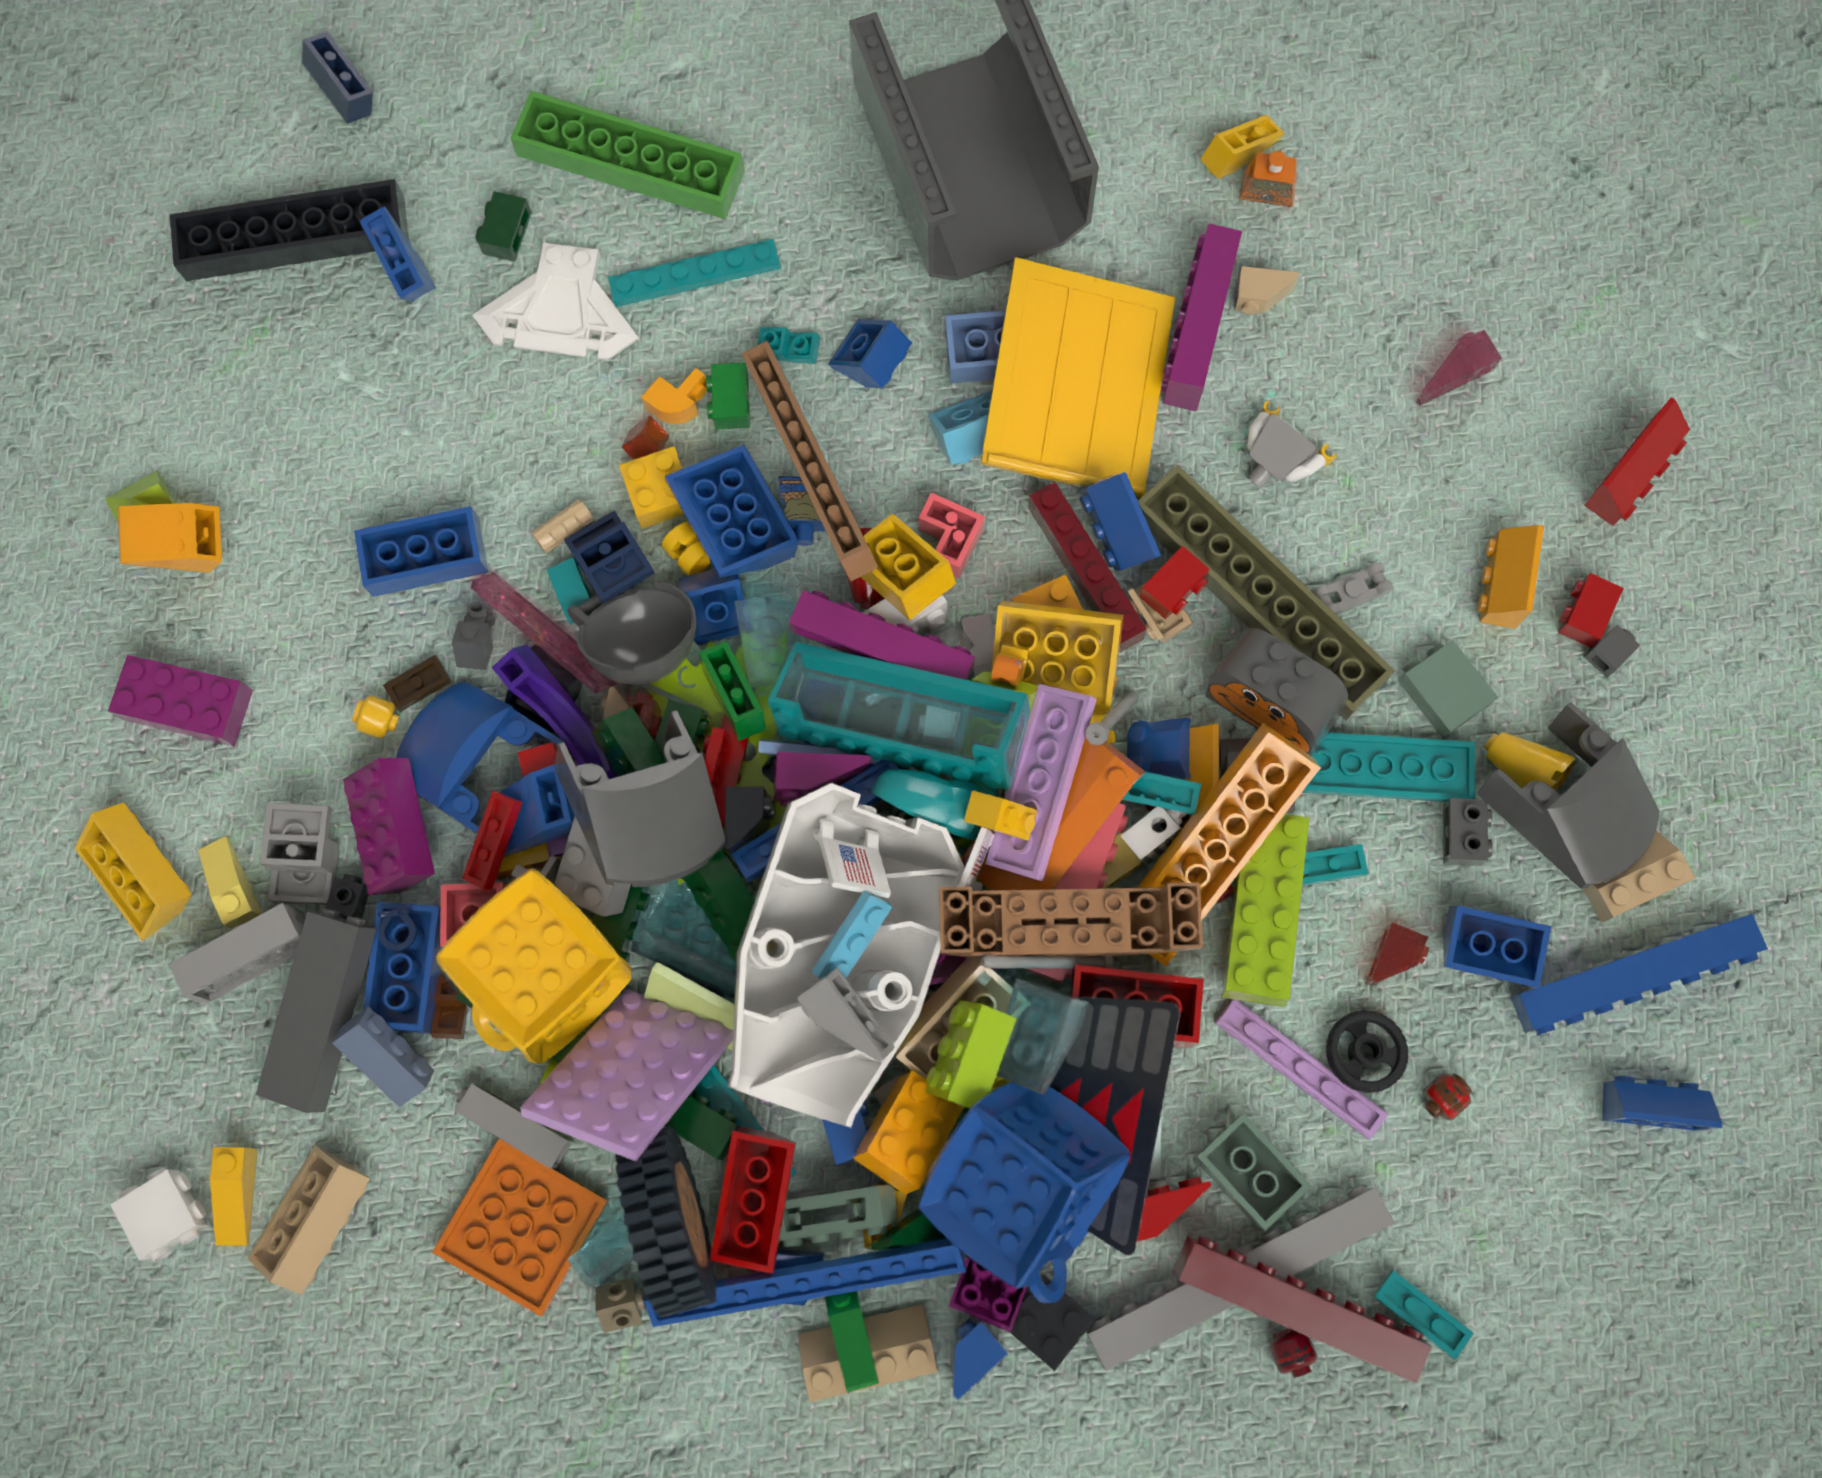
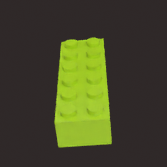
M1284 814L1235 877V891L1233 894L1221 998L1285 1007L1290 1001L1310 817Z

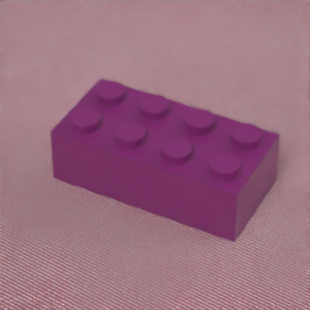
M127 655L108 712L124 721L235 747L253 690L238 680Z
M377 758L344 778V792L347 796L351 814L350 819L355 832L357 851L360 855L363 879L366 883L368 895L397 894L434 875V866L409 758Z

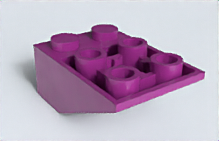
M967 1256L966 1272H961L949 1307L1010 1333L1027 1286L1015 1288Z

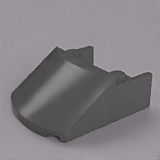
M1569 702L1548 726V729L1591 768L1562 796L1542 781H1532L1521 789L1500 769H1496L1477 794L1580 889H1584L1590 885L1604 884L1617 878L1644 854L1655 835L1660 811L1624 738L1617 743L1573 703Z
M677 710L670 712L665 735L667 743L665 744L663 754L667 763L613 779H608L606 772L597 764L588 763L575 766L565 743L557 744L555 772L602 877L608 885H614V882L632 884V887H645L677 880L706 865L709 859L718 851H721L725 845L726 839L702 752L697 753Z

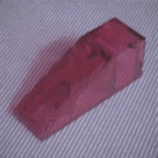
M1485 329L1476 334L1469 332L1458 339V344L1422 390L1416 401L1418 406L1496 369L1502 357Z

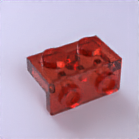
M637 692L635 696L627 695L626 703L629 707H633L636 714L640 716L641 722L653 741H655L662 720V710L656 700H653V696L646 693Z

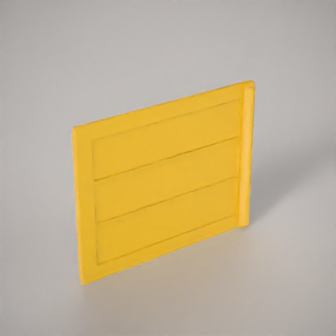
M1015 257L980 464L1083 488L1110 475L1126 472L1136 498L1141 499L1146 494V480L1175 297Z

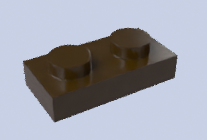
M434 655L385 683L383 686L396 709L402 712L452 683V680L439 658Z

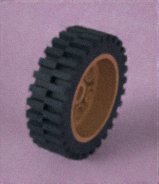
M669 1126L661 1129L636 1161L615 1154L617 1165H615L616 1173L619 1178L617 1185L621 1193L619 1197L620 1204L624 1210L623 1219L629 1233L627 1235L629 1244L633 1248V1259L638 1265V1275L640 1280H643V1289L645 1294H648L649 1303L653 1306L654 1312L658 1313V1316L662 1318L713 1304L717 1298L714 1261L710 1260L712 1246L708 1238L709 1231L705 1224V1214L700 1203L701 1198L699 1191L696 1189L695 1177L691 1173V1165L689 1160H687L686 1151L682 1147L681 1139L678 1137L676 1130Z

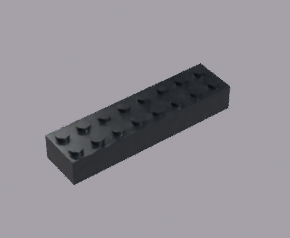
M391 179L169 214L173 265L187 282L375 252L359 220L382 207H386L409 241L404 195L396 180Z

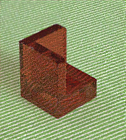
M649 415L630 429L621 447L635 460L663 450L669 434Z

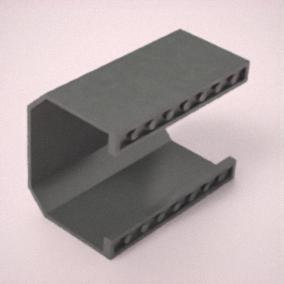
M995 0L1007 32L984 54L903 80L877 12L849 20L854 85L929 277L958 281L1012 263L1015 257L1024 259L1063 246L1091 223L1099 165L1030 0Z

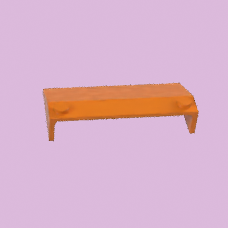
M1085 737L1043 881L985 864L990 846L977 878L990 891L1053 889L1134 783L1144 775L1145 771L1107 741L1101 745H1093ZM976 841L971 844L962 856L961 861L963 863L967 857H970Z

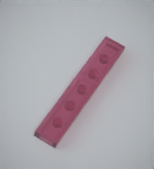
M495 572L472 581L470 588L595 694L616 685V681L604 677L588 664L580 652L576 640Z

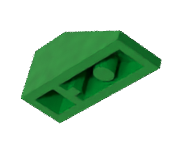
M858 1291L826 1296L825 1302L847 1393L879 1384L864 1310Z

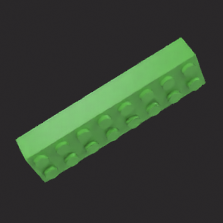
M530 91L510 138L518 157L723 219L727 218L745 173L741 153L534 91Z

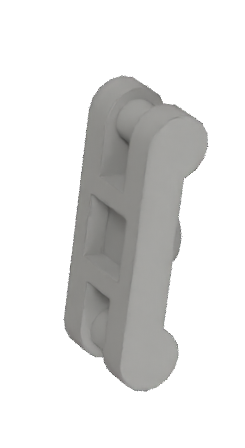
M1381 562L1329 585L1318 587L1312 592L1336 615H1339L1390 593L1394 590L1391 581L1386 580L1383 574L1385 570ZM1372 579L1376 587L1369 589L1365 581ZM1335 594L1339 602L1333 603L1330 596Z

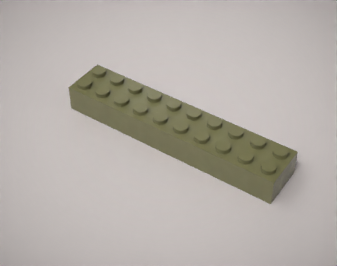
M1176 465L1138 501L1152 535L1173 555L1184 546L1210 569L1206 577L1208 581L1206 587L1249 628L1260 629L1272 634L1329 669L1343 682L1348 692V697L1341 713L1343 719L1347 720L1395 672L1388 663L1179 465Z

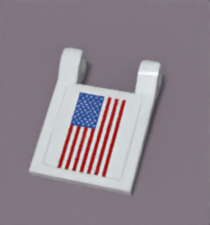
M821 819V827L814 830L813 836L820 843L831 887L863 893L865 890L875 896L889 898L891 891L878 849V832L866 829V838H860L858 845L834 840L833 822Z
M984 827L980 829L958 887L972 886V891H981L983 884L977 882L976 878L994 837V834Z

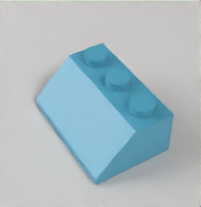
M992 391L928 414L943 454L951 465L967 463L972 457L982 454Z

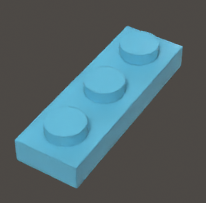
M864 890L813 968L812 972L815 976L822 979L838 967L846 979L893 906L886 900Z

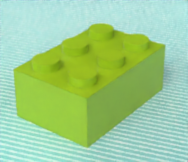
M959 1000L958 1005H955L950 1013V1027L947 1035L939 1043V1057L936 1065L928 1073L926 1093L969 1109L990 1093L1017 1018L983 1004Z

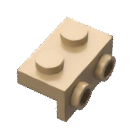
M1145 584L1137 589L1132 587L1128 590L1132 597L1129 601L1137 614L1142 613L1147 621L1144 625L1152 640L1157 638L1162 643H1165L1194 624L1185 609L1177 616L1172 613L1166 620L1139 597L1141 589Z

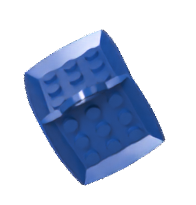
M1035 1078L1016 1080L991 1091L970 1108L939 1155L926 1182L918 1207L946 1238L993 1275L1015 1288L1029 1286L1035 1298L1042 1303L1057 1302L1062 1297L1066 1287V1261L1073 1255L1075 1249L1088 1234L1087 1229L1119 1183L1130 1158V1151L1094 1117L1053 1088ZM1052 1260L1054 1277L1052 1282L1047 1285L1041 1280L1039 1271Z

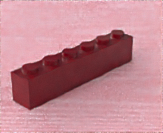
M1056 482L1029 495L1028 509L1091 611L1124 615L1119 653L1144 640L1147 628Z

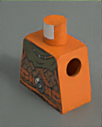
M1274 151L1271 154L1256 153L1244 171L1240 200L1293 208L1297 184V159L1287 157L1281 151Z

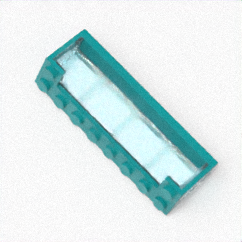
M795 642L768 699L779 734L786 739H799L810 742L818 747L828 746L839 749L847 754L868 755L876 761H891L901 767H916L924 769L931 774L937 775L941 773L953 776L957 780H971L982 783L992 789L1003 788L1007 790L1010 789L1030 715L1027 693Z

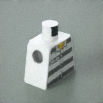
M1156 807L1123 833L1121 837L1139 859L1149 865L1169 847L1182 830L1179 825L1192 814L1170 809L1166 811L1164 808ZM1162 823H1167L1166 829L1158 833V826Z

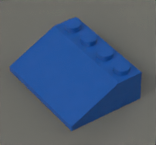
M745 445L665 476L669 488L719 578L767 569L795 557L799 540Z

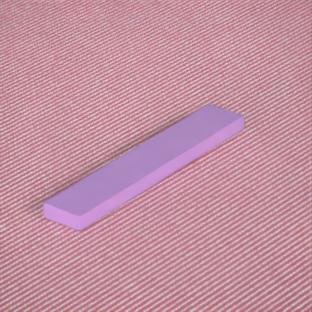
M1231 999L1214 1022L1367 1140L1373 1137L1388 1116V1113L1363 1094L1342 1084L1331 1070L1238 1000Z

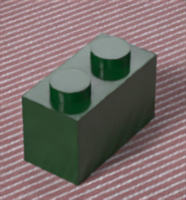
M496 191L493 192L491 201H487L485 205L483 224L478 227L476 232V242L483 255L513 262L516 261L532 214L526 198Z

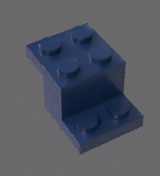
M615 510L564 539L603 604L655 574L624 521L620 520Z

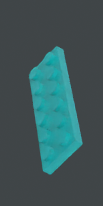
M1328 733L1312 755L1320 769L1301 792L1446 802L1450 798L1475 799V742Z

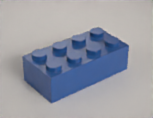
M471 506L354 531L362 584L372 597L489 573L480 521Z
M377 902L374 928L377 930L370 953L363 1010L369 1006L377 1015H380L385 1020L386 1024L394 1032L430 1034L436 1007L434 995L441 968L436 961V956L442 949L440 947V906ZM411 908L413 913L410 917L417 927V937L414 943L408 949L402 951H392L384 947L378 936L379 926L382 921L378 917V913L393 909ZM394 917L386 929V937L392 944H401L408 938L409 928L401 917Z

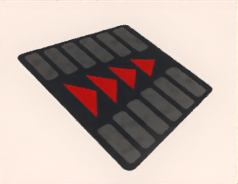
M1025 993L1022 996L1028 1002L1016 1015L1017 1019L1014 1026L1007 1073L1012 1082L1026 1078H1035L1053 1088L1094 1117L1130 1151V1158L1119 1183L1087 1231L1121 1253L1131 1255L1136 1250L1180 1017L1179 1007L1172 1002ZM1070 1018L1075 1029H1069Z

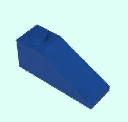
M382 207L359 220L400 299L414 301L436 288L423 261L386 207Z

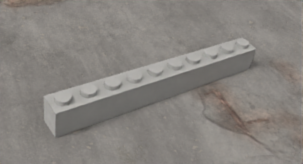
M1361 1185L1347 1192L1348 1199L1337 1203L1336 1199L1318 1207L1321 1213L1309 1218L1307 1213L1290 1221L1292 1227L1281 1233L1279 1228L1274 1229L1262 1236L1264 1242L1254 1247L1250 1242L1235 1250L1246 1255L1247 1262L1256 1266L1258 1261L1264 1262L1277 1269L1275 1274L1286 1278L1288 1274L1295 1275L1394 1224V1221L1376 1187L1366 1189L1364 1185ZM1177 1279L1178 1286L1168 1291L1165 1286L1148 1294L1150 1300L1138 1306L1137 1302L1133 1301L1119 1309L1121 1315L1109 1320L1107 1315L1097 1319L1091 1325L1092 1330L1086 1332L1103 1369L1107 1371L1235 1304Z

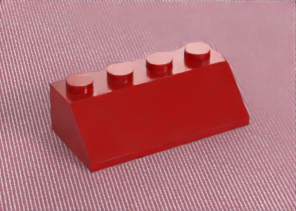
M1671 397L1651 419L1585 503V507L1610 525L1614 526L1621 518L1626 521L1637 508L1633 502L1637 497L1643 499L1654 486L1650 483L1654 475L1660 478L1671 464L1666 461L1671 454L1677 456L1687 444V441L1683 438L1690 431V428L1675 399Z
M743 1126L732 1131L710 1256L711 1261L771 1274L774 1273L796 1142L772 1132Z

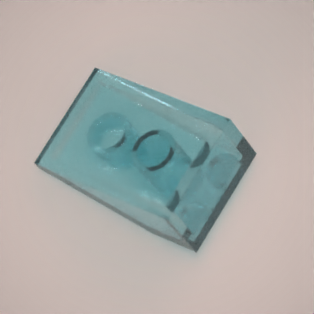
M1016 979L1006 1014L1017 1019L996 1076L1040 1094H1045L1080 1033L1089 1002L1036 982Z

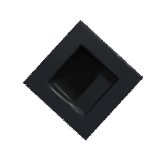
M344 874L343 879L334 878L326 907L324 906L323 908L339 911V917L347 919V916L362 918L369 896L366 885L361 884L362 878L349 874ZM345 891H348L349 897L342 901Z

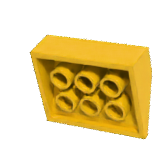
M1002 601L998 605L991 673L996 656L1000 653L1003 643L1030 649L1023 682L1034 685L1042 684L1089 695L1097 699L1094 709L1111 711L1124 615Z

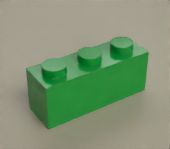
M724 641L700 651L699 656L703 672L737 740L741 741L766 730L763 710L728 642Z

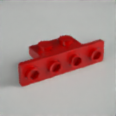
M725 714L721 727H713L711 735L706 736L703 745V752L706 753L704 761L723 829L725 828L726 787L737 786L750 738L738 741Z

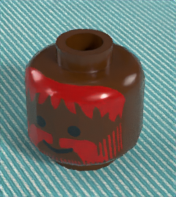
M1442 1073L1425 1087L1423 1095L1426 1102L1423 1106L1435 1119L1442 1117L1445 1120L1452 1121L1471 1104L1470 1094L1472 1090L1456 1073L1452 1075Z

